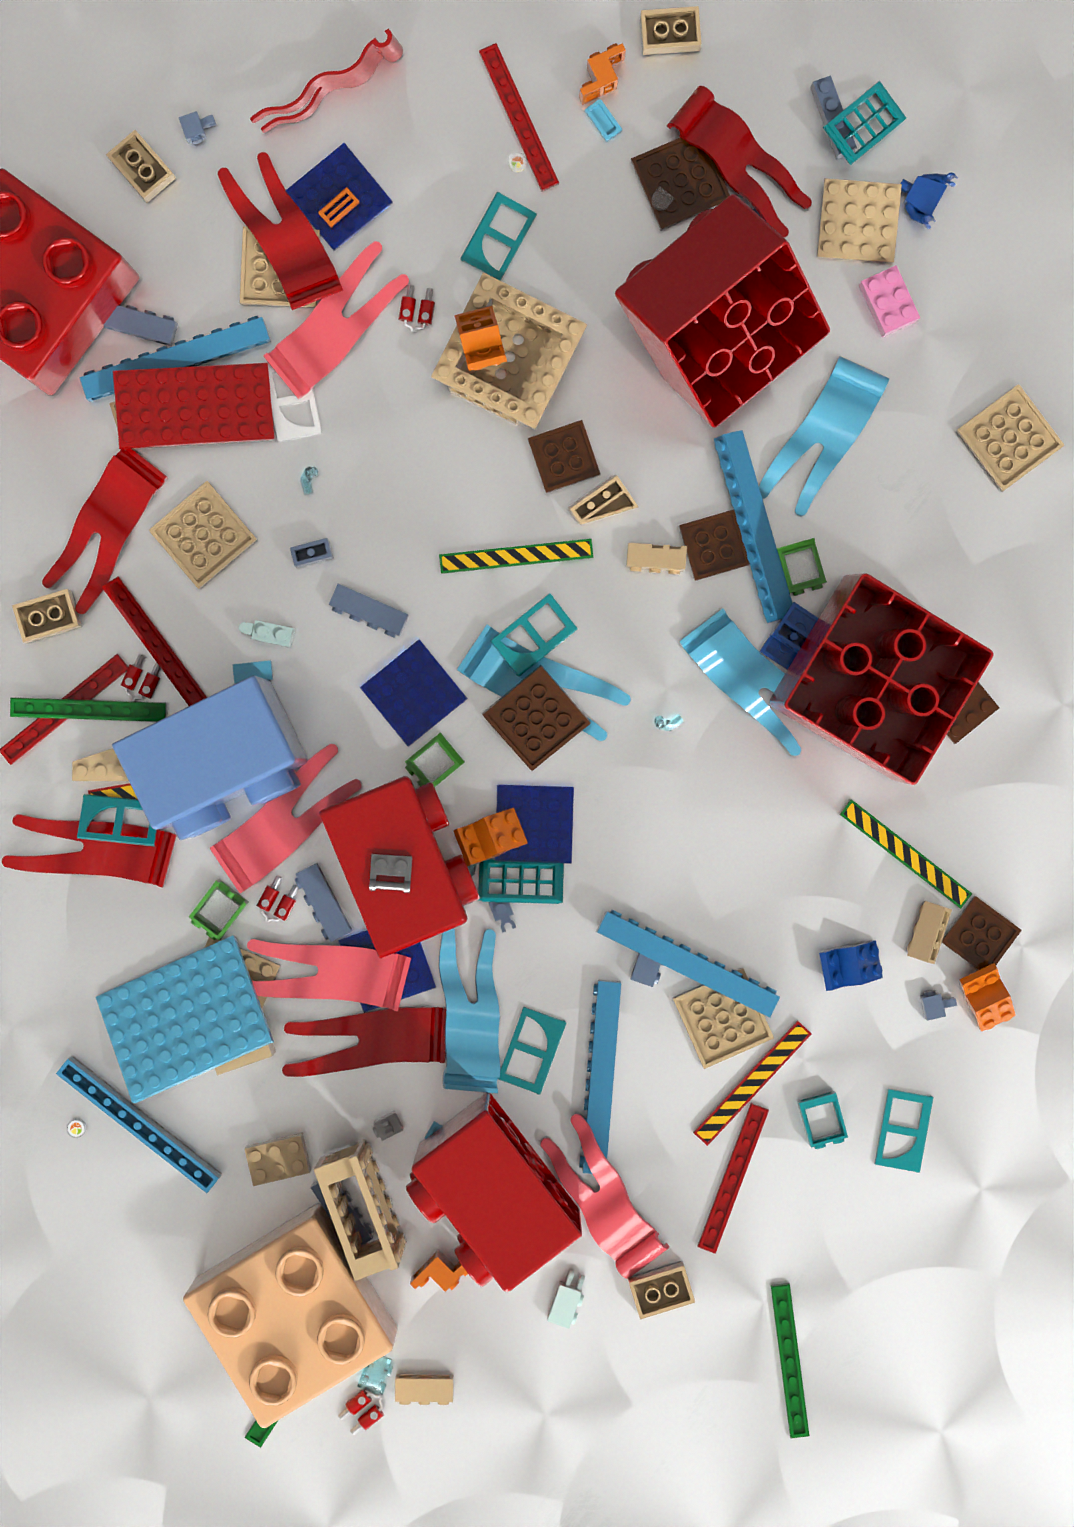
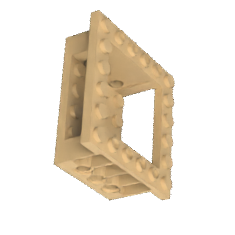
M483 272L463 313L485 308L489 300L492 299V307L505 354L512 352L515 354V359L512 362H503L500 365H491L480 370L471 371L468 370L465 359L461 369L456 368L464 352L456 325L431 378L449 386L451 393L517 426L521 422L536 429L587 324ZM521 335L524 341L522 344L516 345L513 343V337ZM504 369L507 373L506 377L498 379L495 375L497 370Z
M365 1139L358 1141L356 1145L321 1157L313 1169L355 1281L389 1268L391 1271L398 1269L404 1248L406 1247L405 1244L407 1243L403 1232L400 1233L397 1226H400L397 1215L392 1214V1201L390 1197L385 1195V1182L383 1179H379L377 1172H380L377 1161L372 1160V1147L370 1143L366 1144ZM354 1175L358 1181L379 1238L361 1245L363 1241L360 1232H356L354 1228L356 1224L355 1218L352 1213L349 1214L347 1207L349 1203L346 1195L342 1196L341 1180Z

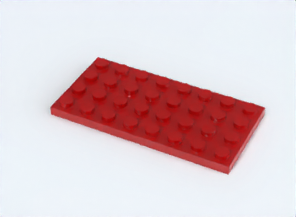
M268 363L113 371L119 449L274 440Z

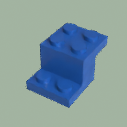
M793 602L759 652L788 670L817 622L818 617Z
M876 940L857 945L840 946L819 953L826 991L846 986L863 985L883 978Z

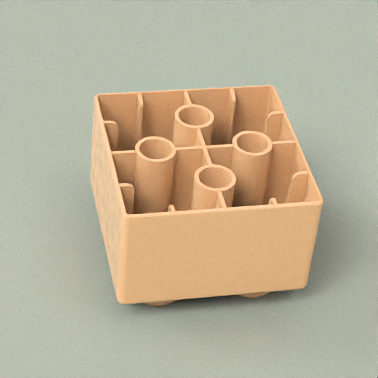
M321 1204L314 1205L198 1276L183 1297V1301L257 1423L262 1428L270 1426L391 1352L397 1333V1325L369 1279L364 1277L356 1281L354 1280L334 1223Z

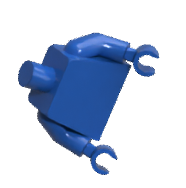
M952 172L947 175L938 173L923 174L922 176H917L913 184L903 179L900 183L902 184L901 191L907 194L903 203L910 218L920 224H924L927 229H931L928 222H936L932 214L947 188L945 184L948 183L951 187H955L956 184L951 182L953 178L958 179V177Z

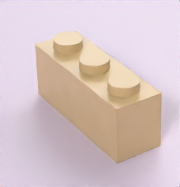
M924 901L919 910V920L913 929L912 941L909 942L907 947V956L935 964L952 909Z
M396 1374L395 1402H399L401 1405H409L411 1402H419L420 1405H429L430 1402L448 1405L449 1402H453L454 1375Z

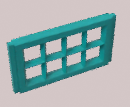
M878 81L828 122L823 129L851 165L906 119V116L882 83ZM875 93L884 104L877 111L868 100ZM864 102L873 113L866 120L857 109ZM885 108L894 118L888 125L879 115ZM853 111L862 122L855 129L846 118ZM874 117L884 128L877 135L868 124ZM842 120L851 131L844 138L835 127ZM863 126L866 127L873 137L866 144L857 133ZM853 135L862 146L855 153L846 142Z
M497 859L482 861L479 863L478 894L480 899L478 901L541 904L563 903L564 863L560 861ZM490 868H502V879L490 878ZM507 868H519V879H507ZM524 869H536V880L523 879ZM540 869H553V880H540ZM502 883V894H489V884ZM506 883L519 884L518 895L506 894ZM523 884H536L535 895H523ZM540 884L552 885V896L540 895Z

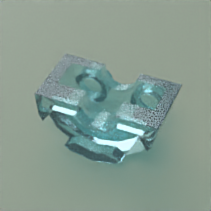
M383 1356L363 1369L357 1387L377 1395H383L387 1385L384 1383L385 1377H390L393 1366L390 1365L392 1359Z

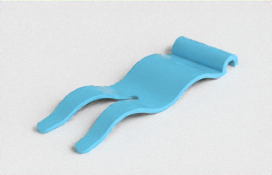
M839 356L836 366L815 405L765 473L759 485L762 499L769 495L781 477L815 443H821L824 449L806 481L795 508V513L798 516L805 515L829 474L864 429L885 391L889 378Z
M723 608L679 641L688 655L721 691L773 734L791 755L797 756L801 753V747L794 736L759 695V691L762 688L775 692L785 673L765 658L749 642Z
M489 625L485 626L457 668V671L501 697L542 665L560 687L599 696L623 706H627L631 701L630 696L619 688L545 657L520 677L516 676L512 668L490 642L499 632ZM507 637L501 640L506 647L515 652H532ZM589 719L591 724L582 731L598 741L605 740L607 732Z
M455 929L443 932L441 936L439 973L446 1003V1068L443 1073L444 1089L498 1093L497 1079L500 1078L498 1046L500 1012L492 973L496 933L491 929L484 931L475 974L477 1001L474 1003L468 1001L459 976L456 961Z

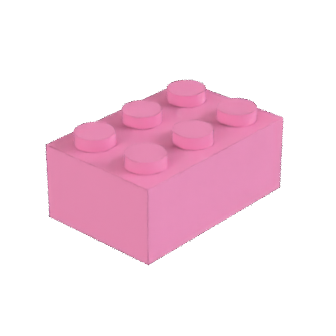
M897 265L860 282L859 287L882 337L911 325L920 319Z

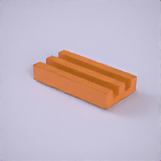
M346 187L323 207L318 214L332 228L360 202ZM346 194L349 195L333 211H331L327 216L325 215V213L332 206H334L341 198H343ZM353 200V202L349 206H347L340 214H338L332 221L329 220L348 202Z

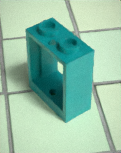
M835 1091L797 1101L811 1148H824L830 1142L839 1144L844 1142L845 1138H848ZM832 1102L840 1132L813 1139L805 1109Z

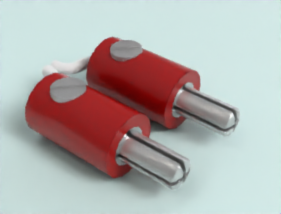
M410 284L408 285L406 296H402L398 320L404 321L405 326L409 327L411 332H416L417 329H423L425 325L431 326L435 302L432 301L433 289L427 288L425 300H421L417 321L422 326H417L413 330V327L407 324V322H413L416 299L413 298L414 285L411 286Z
M141 654L138 655L134 665H129L120 684L125 687V692L130 697L129 700L133 702L136 699L143 700L145 697L151 699L160 680V677L157 675L161 668L156 662L152 672H147L138 691L143 696L133 698L132 694L128 692V689L134 691L143 671L140 669L144 660V656Z
M279 876L275 877L271 886H266L256 905L261 908V914L265 917L264 921L268 923L270 921L276 922L280 919L286 921L297 901L294 897L299 887L293 885L289 894L283 895L273 914L278 918L268 919L264 910L270 911L280 892L277 890L282 880Z
M363 1389L345 1404L347 1408L338 1415L341 1420L350 1413L355 1415L372 1401L370 1395L374 1398H379L378 1403L380 1407L375 1404L357 1419L359 1423L350 1430L353 1435L362 1428L367 1430L384 1416L382 1411L383 1404L381 1402L383 1398L380 1394L367 1393Z

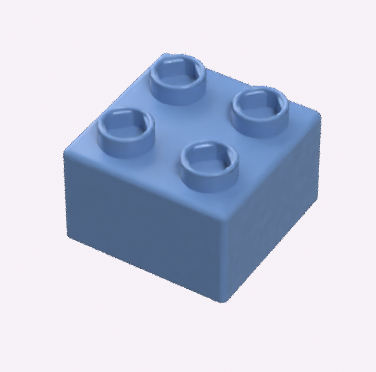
M254 675L112 744L151 827L156 830L173 827L179 840L189 837L194 838L231 820L225 803L245 793L251 805L254 806L259 803H267L298 788L301 783L294 769L305 765L308 761L271 681Z

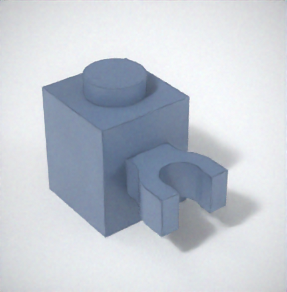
M197 111L179 117L186 140L192 144L202 142L203 138H206L204 129L216 125L213 115L200 119Z
M489 902L495 921L501 920L502 933L506 932L504 927L506 923H510L513 929L516 928L514 921L509 917L514 915L510 903Z
M935 990L926 991L924 996H920L924 1018L927 1021L946 1017L944 1008L957 1006L956 998L951 997L942 1000L941 994L939 992L936 993Z

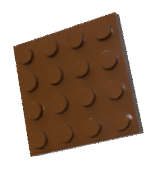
M681 137L631 158L632 165L660 230L694 217L705 210L713 209L730 195L714 161L704 151L689 144Z
M542 665L482 713L484 718L531 771L591 724V721Z

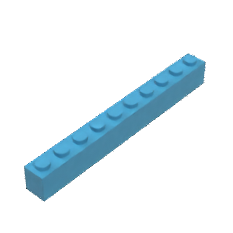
M254 316L248 318V322L242 324L240 322L232 323L229 325L230 328L224 330L222 328L214 329L211 331V334L206 336L204 334L196 335L193 337V340L188 342L186 340L174 343L175 346L170 348L167 346L156 349L157 352L149 354V352L138 355L139 358L134 360L127 358L121 360L118 365L113 366V364L103 366L102 370L97 372L94 370L84 373V376L79 377L86 399L91 402L114 394L113 371L195 367L269 343L271 340L265 321L262 317Z
M743 430L723 434L714 438L715 448L718 452L726 486L729 490L742 541L747 552V559L750 563L758 596L763 607V614L767 623L781 620L792 605V599Z
M611 910L610 913L605 912L596 930L597 933L767 1017H771L780 999L776 995V990L768 986L766 989L759 987L760 982L749 978L747 981L741 978L742 973L733 969L729 972L724 969L725 965L717 961L713 964L707 961V956L699 952L697 955L690 953L691 948L680 944L678 947L672 944L673 939L665 935L660 938L655 935L657 931L648 927L644 930L638 927V922L630 918L628 921L621 919L622 914Z
M598 980V984H594L593 995L597 997L596 1003H592V1015H595V1022H591L590 1034H593V1041H589L588 1053H592L591 1061L588 1060L587 1072H590V1080L586 1079L585 1091H589L588 1099L584 1100V1110H587V1118L584 1119L591 1127L595 1139L607 1159L621 981ZM580 1156L579 1168H583V1173L592 1174L585 1156Z
M72 1056L65 1061L56 1073L204 1192L208 1193L221 1177L219 1172Z

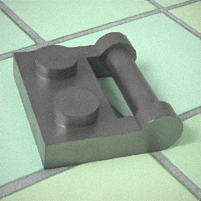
M372 854L369 891L384 889L410 893L412 857ZM376 875L403 876L405 881L404 883L376 881Z

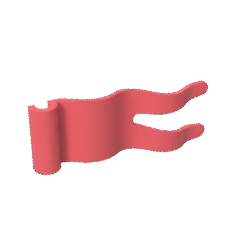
M377 241L371 243L339 278L343 291L321 299L308 318L295 331L278 343L270 353L263 355L298 399L310 392L314 385L341 363L358 339L391 300L408 285V276L401 274L383 287L371 300L349 318L343 317L342 310L356 290L371 263L381 253V243Z
M329 744L320 750L296 772L301 783L298 788L267 802L243 825L210 847V850L239 893L260 881L288 858L322 823L319 811L345 801L361 789V781L354 779L321 799L300 817L296 818L292 815L293 807L322 768L338 753V747L335 744Z
M251 939L247 943V948L250 951L269 957L313 965L318 968V973L310 977L252 981L257 996L346 1000L385 1007L394 1011L399 1010L411 957L393 953L379 958L375 949L354 946L294 945L265 942L257 939Z
M574 1114L571 1117V1123L578 1133L586 1162L599 1183L600 1190L598 1192L593 1191L575 1174L563 1152L550 1138H544L541 1141V1147L550 1157L564 1188L579 1205L593 1239L603 1251L616 1261L618 1272L624 1278L629 1279L669 1249L670 1246L667 1243L662 1244L658 1238L659 1233L637 1213L629 1199L620 1175L602 1153L591 1127L580 1114Z

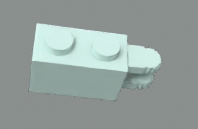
M255 620L254 624L243 622L238 626L239 631L252 635L251 639L289 648L292 646L294 628Z
M571 1270L566 1282H559L547 1317L548 1322L568 1329L571 1324L576 1322L578 1313H575L577 1305L581 1306L584 1298L581 1288L585 1279V1275L581 1274L577 1287L570 1285L574 1277V1271Z

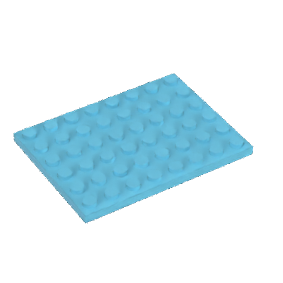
M230 936L96 996L132 1103L142 1101L274 1042L235 936Z

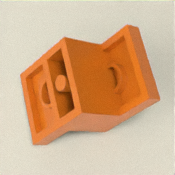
M617 43L607 47V51L602 53L595 52L587 59V71L592 81L584 83L582 88H580L579 99L582 105L617 89L618 78L612 66L625 60L626 49L623 43L619 45Z
M492 306L454 315L469 371L480 370L483 367L500 365L503 362H507Z
M514 808L484 817L470 825L453 831L467 867L497 857L511 849L528 843Z
M995 963L959 979L965 1000L972 1010L981 1032L992 1029L995 1025L1003 1021H1009L1012 1017L1016 1016L1011 996L1000 979Z
M438 1249L411 1277L410 1285L414 1289L418 1286L422 1288L429 1281V1277H431L446 1292L449 1288L453 1290L458 1285L460 1277L462 1275L466 1276L468 1273L460 1262L454 1265Z

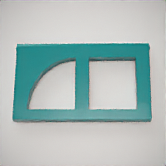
M496 192L460 260L501 281L537 213L504 196L500 192ZM501 204L528 218L516 241L489 227ZM485 234L511 248L499 271L492 267L484 256L482 241Z
M549 593L490 642L512 668L516 676L520 677L578 629ZM545 604H548L565 627L545 643L527 619ZM521 625L538 646V649L530 653H519L506 647L501 640Z
M83 795L77 838L155 846L157 830L153 829L149 823L147 838L121 836L125 809L143 810L139 801L127 798ZM108 808H117L112 835L87 832L90 822L98 813Z
M523 1007L500 1070V1078L498 1079L536 1094H541L567 1022ZM526 1016L535 1020L544 1030L547 1037L546 1051L518 1041ZM514 1049L543 1059L535 1083L506 1073Z
M888 1089L875 1165L920 1173L934 1097ZM893 1098L922 1103L918 1129L888 1124ZM887 1132L916 1137L913 1146L906 1153L893 1158L882 1157Z

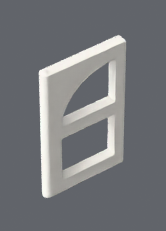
M268 365L272 417L277 442L281 443L283 441L321 434L322 429L313 389L300 399L295 395L278 399L273 373L276 372L271 365ZM309 401L314 426L302 427L291 423L283 416L280 407Z

